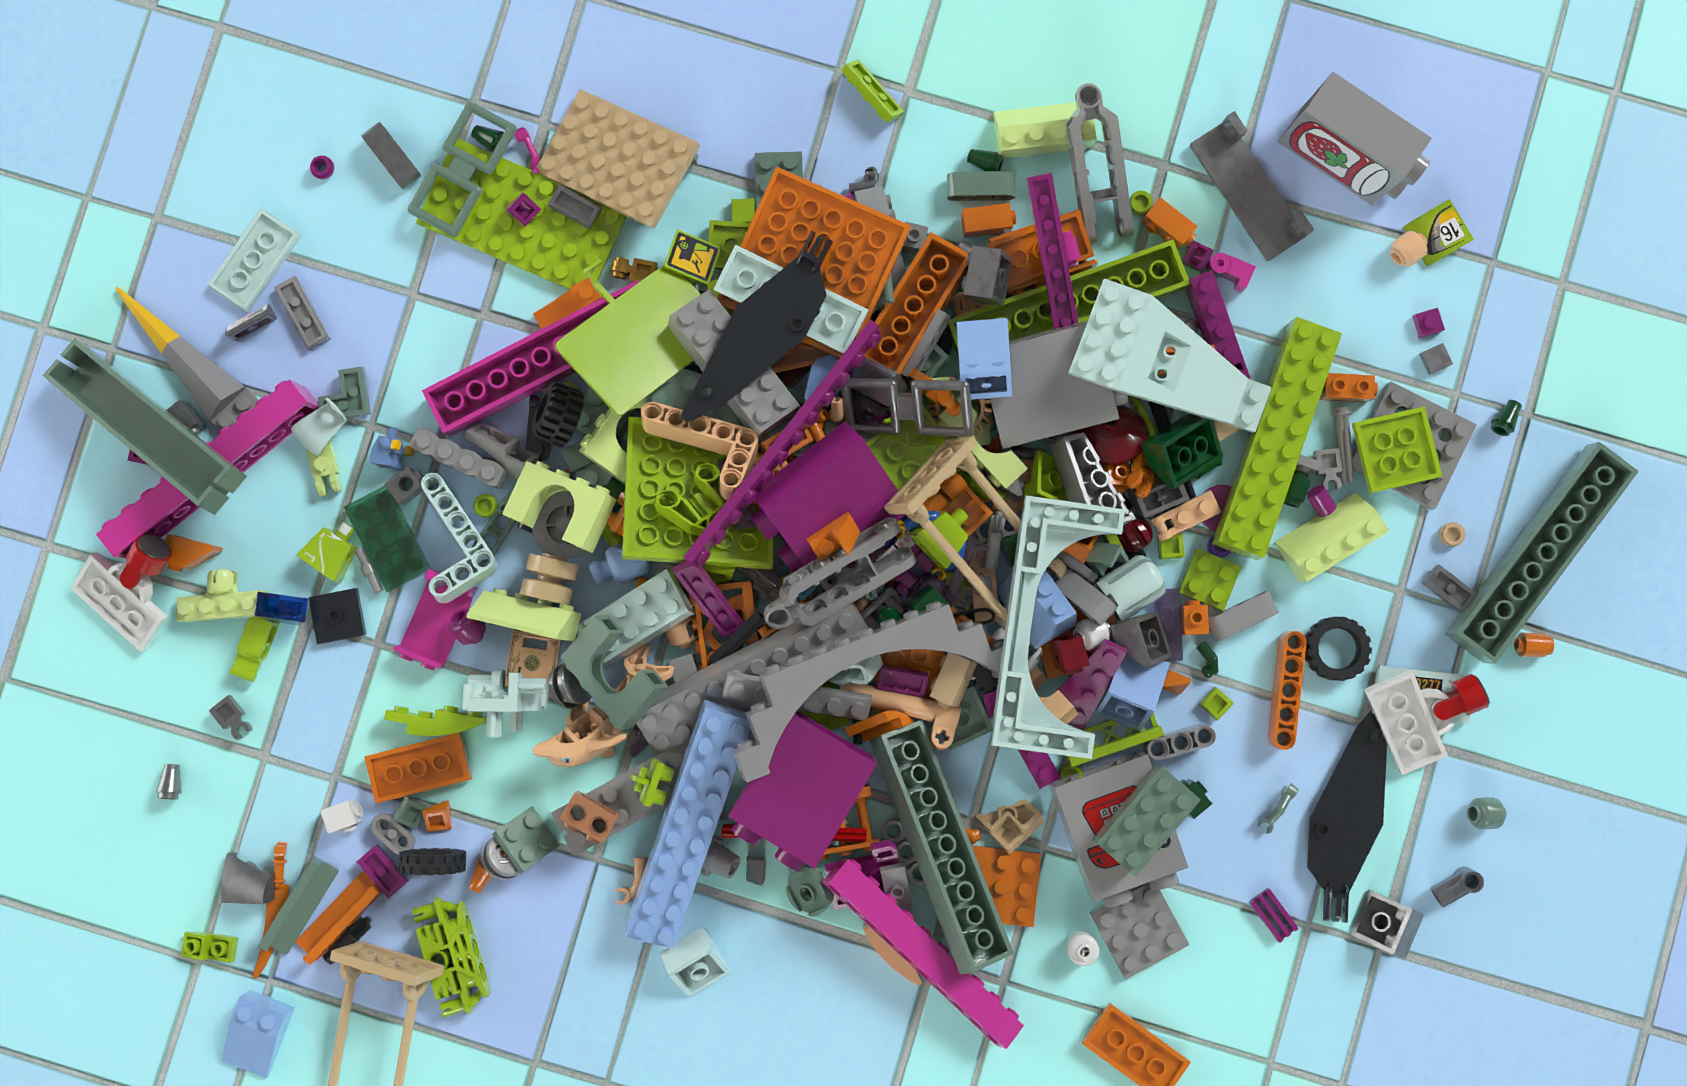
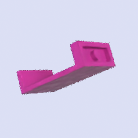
M427 569L424 578L428 579L401 644L395 645L393 650L400 653V658L411 662L413 659L422 662V667L435 671V668H444L456 640L449 629L451 617L461 609H469L478 588L473 587L448 603H440L429 590L430 581L440 572ZM440 586L437 589V593H444L448 586Z

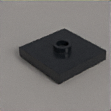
M358 588L308 597L317 644L367 635Z

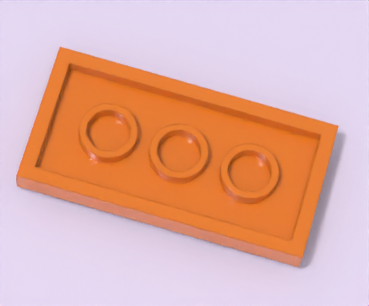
M1077 210L1061 216L1062 233L1072 231L1073 236H1076L1081 258L1076 260V262L1093 257L1094 253L1080 211ZM1035 226L987 244L989 248L1002 249L1013 258L1007 288L1044 275Z
M461 732L364 756L375 804L472 779Z
M1110 1002L1082 1040L1084 1046L1139 1086H1175L1191 1063L1189 1059Z

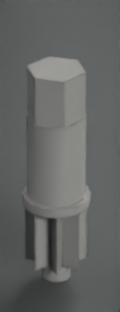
M996 511L995 516L991 515L982 564V568L997 569L1006 520L1005 517H1002L1000 511Z

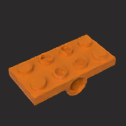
M957 472L950 478L945 479L939 485L940 490L935 495L928 497L923 503L927 511H944L949 515L957 508H961L969 516L960 526L968 534V537L993 514Z

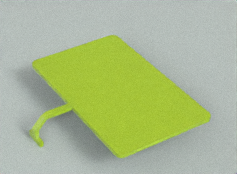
M598 259L585 268L583 273L585 275L588 273L593 287L609 304L558 340L555 349L616 415L621 416L694 361L669 329L668 321L671 314L701 294L683 275L661 266L620 297L614 299L597 280L594 270L602 262Z

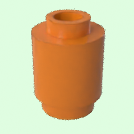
M1521 632L1515 637L1513 647L1521 657H1546L1554 651V640L1545 633Z

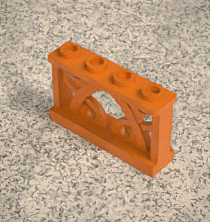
M750 579L716 584L720 591L742 588V593L730 598L728 602L735 611L739 609L743 611L741 618L743 622L756 611L753 585ZM689 594L690 604L692 607L695 606L696 616H692L693 630H698L699 640H695L696 654H701L702 663L698 664V671L711 665L710 655L722 644L713 636L712 630L714 625L710 620H708L704 628L703 614L705 615V613ZM758 630L746 641L747 646L759 640ZM706 642L714 649L709 654L707 652Z

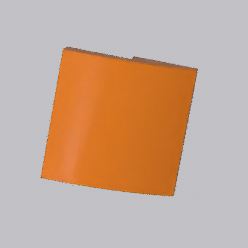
M884 711L845 727L848 737L860 733L863 742L912 724L914 721L913 718L902 712Z

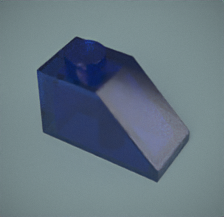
M257 592L254 617L276 623L301 625L305 623L308 598Z

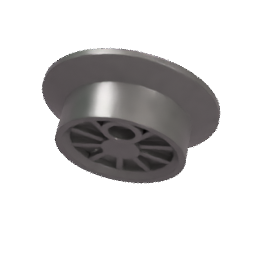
M570 491L557 492L549 497L532 528L534 538L542 550L550 555L567 559L578 557L587 552L562 540L574 513L575 504Z

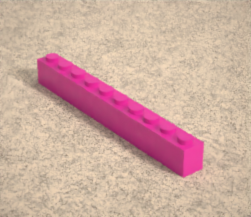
M840 859L822 883L997 1047L1007 1049L1024 1027L1018 1020L1019 1015L1009 1007L1006 1009L1001 1004L1002 999L992 991L988 992L983 987L985 983L976 975L971 976L970 974H960L955 960L949 955L950 950L941 942L936 943L931 938L933 934L922 925L919 927L913 921L915 917L906 909L901 910L896 905L897 900L887 892L884 894L878 888L880 884L873 877H866L861 872L862 867L855 860Z

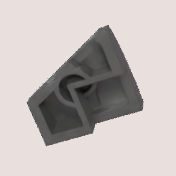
M236 852L226 854L221 883L222 903L263 905L275 899L273 874L266 870H260L251 861H242L236 857Z

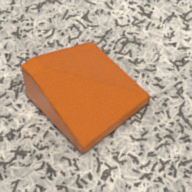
M449 800L422 811L427 832L449 830L452 828Z

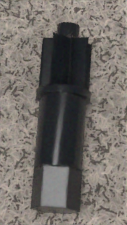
M360 916L322 956L325 962L330 965L334 964L335 962L330 960L331 951L358 942L371 928L370 922L372 919L369 916L364 918Z

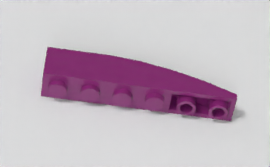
M1213 270L1188 278L1190 285L1185 290L1195 318L1198 321V327L1203 340L1209 345H1214L1215 350L1251 380Z

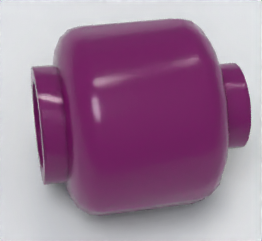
M469 609L457 611L450 619V632L462 645L479 643L486 631L485 622L466 618Z

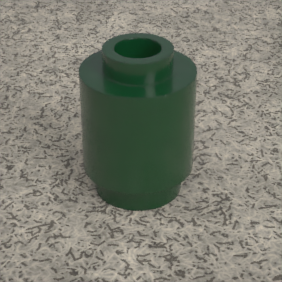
M1294 471L1283 504L1299 508L1300 504L1304 503L1311 484V480L1307 479V474Z

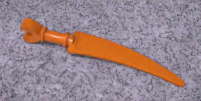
M277 842V845L274 847V859L272 862L274 863L275 899L266 903L263 937L289 897L290 884H283L286 881L284 879V866L287 863L288 842ZM269 946L267 951L260 948L253 972L254 978L259 977L275 948Z

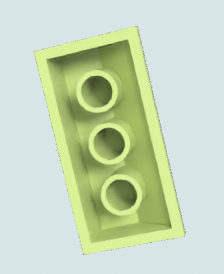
M1076 102L993 112L999 155L1004 156L1005 159L1069 151L1065 124L1074 111L1077 110ZM1094 119L1083 121L1082 126H1080L1082 142L1086 149L1093 148L1097 140Z
M1356 492L1336 503L1337 508L1330 515L1325 517L1317 515L1274 542L1299 583L1310 581L1389 532L1377 510Z
M493 588V592H482L468 611L466 617L553 639L574 641L582 613L574 612V606L560 604L559 608L551 606L552 601L538 598L536 603L529 601L530 596L515 593V597L507 596L508 591Z

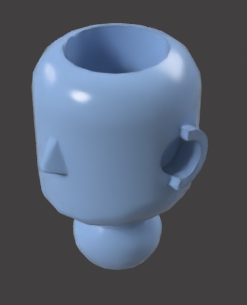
M622 543L612 546L605 551V561H594L589 565L593 580L597 584L603 583L609 577H613L617 583L634 582L650 571L649 561L622 559Z

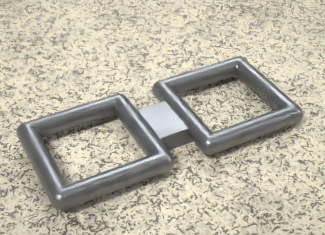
M849 378L848 382L841 387L845 422L857 433L899 435L902 433L901 420H915L916 433L920 436L972 437L974 434L970 385L967 381L913 380L911 382L912 393H898L897 382L894 379ZM851 388L888 389L892 425L855 424ZM922 390L960 391L963 427L925 426Z

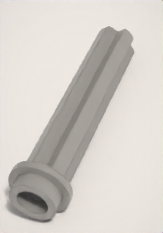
M1348 407L1334 408V413H1331V416H1334L1337 448L1340 449L1343 472L1339 473L1340 480L1343 484L1353 483L1355 477L1349 422L1351 411H1348Z

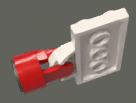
M140 535L135 539L126 554L127 561L112 566L98 552L93 553L88 557L71 587L79 597L140 652L149 648L168 617L150 601L153 587L149 575H158L162 572L172 555L171 548L163 539L157 536Z
M1411 669L1364 689L1401 775L1447 757L1448 755L1440 735L1448 732L1455 725L1453 723L1455 716L1461 713L1469 716L1489 707L1490 700L1488 694L1476 675L1469 674L1451 682L1453 691L1446 694L1438 689L1427 688L1420 690Z

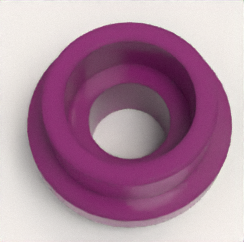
M321 155L312 159L310 171L317 179H328L334 173L335 166L329 157ZM326 165V169L320 172V167Z

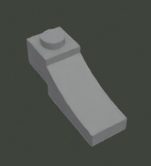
M481 421L465 432V440L477 445L490 454L505 469L506 474L516 479L519 478L526 461L532 464H536L539 461L538 454L519 446L520 438Z

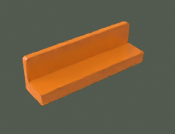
M362 871L296 940V943L307 953L303 960L309 966L318 961L343 935L346 929L383 893L365 871Z

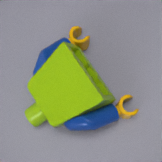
M957 508L951 515L944 511H928L929 520L957 553L964 558L968 534L960 526L969 516L961 508ZM910 518L904 522L897 521L902 531L896 535V538L900 539L904 537L906 530L910 531L907 535L935 563L931 567V575L936 571H941L938 574V580H944L946 571H950L955 567L954 563L919 523L914 522Z

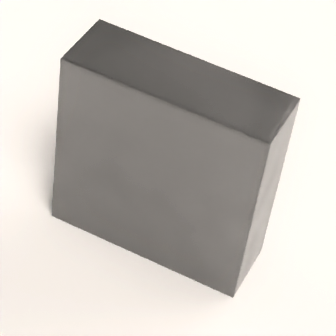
M1444 343L1419 353L1429 375L1453 365Z

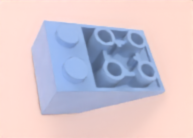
M1007 318L957 322L960 381H967L969 383L971 399L1013 396Z

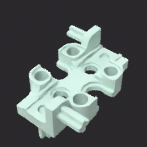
M493 670L492 675L470 674L468 684H463L462 709L468 711H487L486 737H502L503 712H508V731H522L523 711H539L540 708L548 709L547 679L522 678V673H509L508 692H504L505 670Z

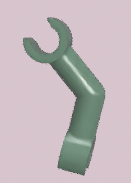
M1290 783L1289 787L1285 785L1276 807L1268 815L1259 817L1257 827L1262 823H1268L1269 826L1267 827L1266 834L1271 833L1274 823L1284 814L1290 801L1298 793L1299 788Z

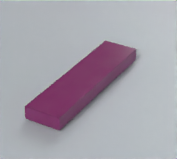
M686 560L673 567V573L723 638L733 634L744 623L701 564L695 568Z

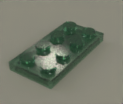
M386 486L344 506L386 592H391L426 574L427 569H431L398 502Z

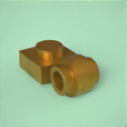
M615 257L610 271L614 278L625 280L626 276L630 274V283L636 280L640 282L657 270L658 263L634 258L631 266L628 259Z

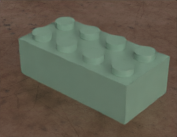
M1156 764L1092 840L1136 877L1201 799L1163 766Z

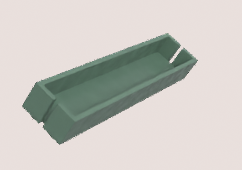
M75 338L60 355L78 366V368L74 370L56 359L42 375L192 502L211 514L216 515L229 499L227 496L228 492L233 494L246 479L247 475L95 351Z

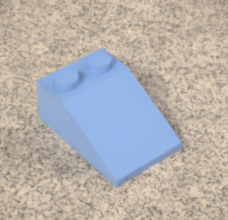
M251 990L239 996L230 1019L221 1061L268 1078L295 1007Z

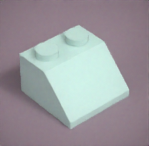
M702 927L676 942L673 949L666 948L660 952L667 974L688 997L731 973L714 941Z

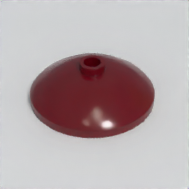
M1122 405L1116 406L1119 419L1075 430L1074 435L1085 433L1100 458V464L1118 465L1126 463L1143 451L1141 443L1147 440L1148 437L1147 425L1144 419L1133 409Z

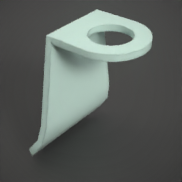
M329 398L325 399L327 404L301 419L291 428L299 442L317 456L320 455L326 444L347 421L345 415Z

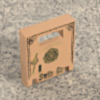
M514 629L512 631L504 686L509 687V673H522V678H546L548 684L551 670L559 664L562 640ZM527 638L548 641L546 650L526 647L524 645H526Z

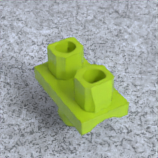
M652 758L649 768L641 766L639 774L631 773L630 779L636 781L634 791L641 792L638 800L648 807H651V804L663 805L667 792L657 789L659 780L670 783L674 770L664 765L659 759Z

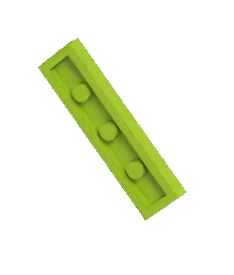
M1154 713L1149 718L1151 727L1131 733L1132 728L1129 727L1126 735L1122 737L1112 734L1115 725L1118 723L1113 720L1088 727L1084 731L1093 733L1100 730L1107 734L1103 743L1099 745L1094 744L1092 759L1066 756L1068 764L1074 767L1164 736L1162 727L1157 724ZM1111 726L1110 729H1109V731H1106V730L1103 729V728H1106V727ZM1110 736L1116 738V739H1113V740L1108 741L1109 738H1110Z

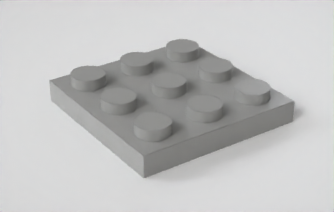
M1149 883L1132 889L1133 899L1129 902L1109 908L1103 905L1089 913L1125 980L1189 946L1160 890L1152 891Z

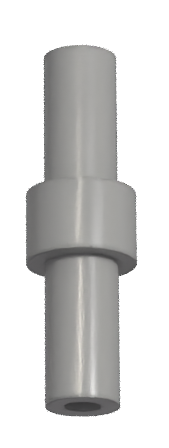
M364 547L355 549L354 551L362 566L360 570L363 576L368 578L374 593L383 591L384 589L376 574L378 570L375 564L370 562Z

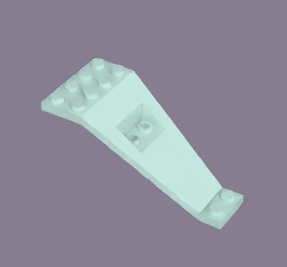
M1105 278L1068 373L1069 375L1120 393L1231 425L1253 434L1256 432L1272 388L1248 379L1154 296ZM1172 348L1174 355H1168L1166 349ZM1164 371L1166 377L1163 379L1159 378L1157 372Z

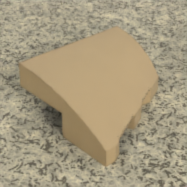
M1026 799L1017 801L1011 806L997 807L998 811L983 815L981 812L975 816L983 828L1008 854L1014 851L1044 824L1042 814Z

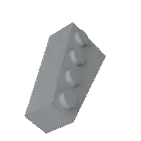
M1084 432L1063 437L1050 446L1069 502L1125 509L1123 526L1136 519L1132 511L1129 512L1123 503L1125 499L1121 493H1117L1110 482L1112 478L1108 471L1105 472L1099 463L1100 458Z

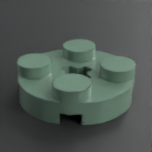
M803 867L800 871H795L788 877L789 886L786 887L788 899L794 908L799 912L804 910L809 913L807 916L810 917L822 914L834 900L833 892L822 883L825 878L817 867L815 869Z

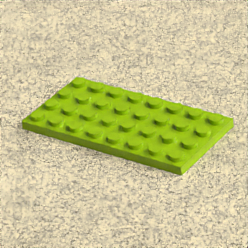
M460 139L454 145L485 163L488 162L492 155L491 152ZM447 153L442 166L448 169L454 156ZM501 158L491 175L478 170L472 182L482 188V193L458 236L453 237L419 218L416 221V224L569 290L571 289L570 287L589 277L588 273L586 275L583 273V270L598 259L602 262L595 268L594 272L599 282L627 216L576 193L602 209L593 227L589 230L548 206L560 185L559 183L540 173L534 174L533 170ZM437 175L422 210L453 225L470 192ZM522 192L541 209L526 227L504 209Z

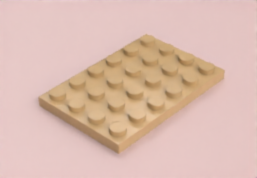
M580 89L536 168H538L540 174L560 185L655 229L700 148V144L695 140Z

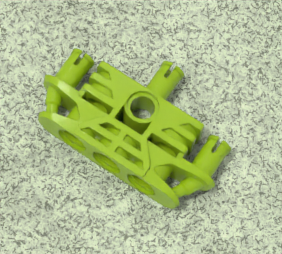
M435 897L434 902L412 909L413 916L417 915L414 918L416 923L437 916L439 919L436 922L422 925L416 929L423 954L421 959L436 963L435 954H439L444 958L443 975L430 980L436 1001L443 997H450L452 994L461 995L459 998L440 1003V1011L444 1010L441 1013L442 1017L447 1018L464 1011L470 1015L473 1012L474 1006L480 1002L483 996L486 998L490 996V985L476 935L464 901L453 904L452 902L443 901L441 897ZM449 912H457V917L451 918ZM477 986L479 991L472 994L471 987Z

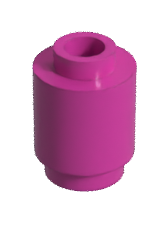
M1072 231L1064 232L1065 250L1068 266L1070 267L1077 265L1076 260L1081 258L1076 236H1073Z

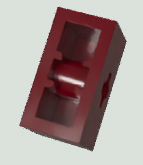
M1070 634L1048 641L1054 669L1062 670L1063 673L1068 672L1070 675L1083 672L1082 667L1090 666L1082 636Z

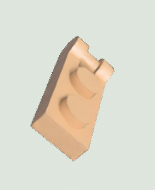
M1209 490L1152 517L1150 521L1157 528L1159 541H1164L1221 513V510L1212 491ZM1169 519L1172 527L1167 529L1164 522Z

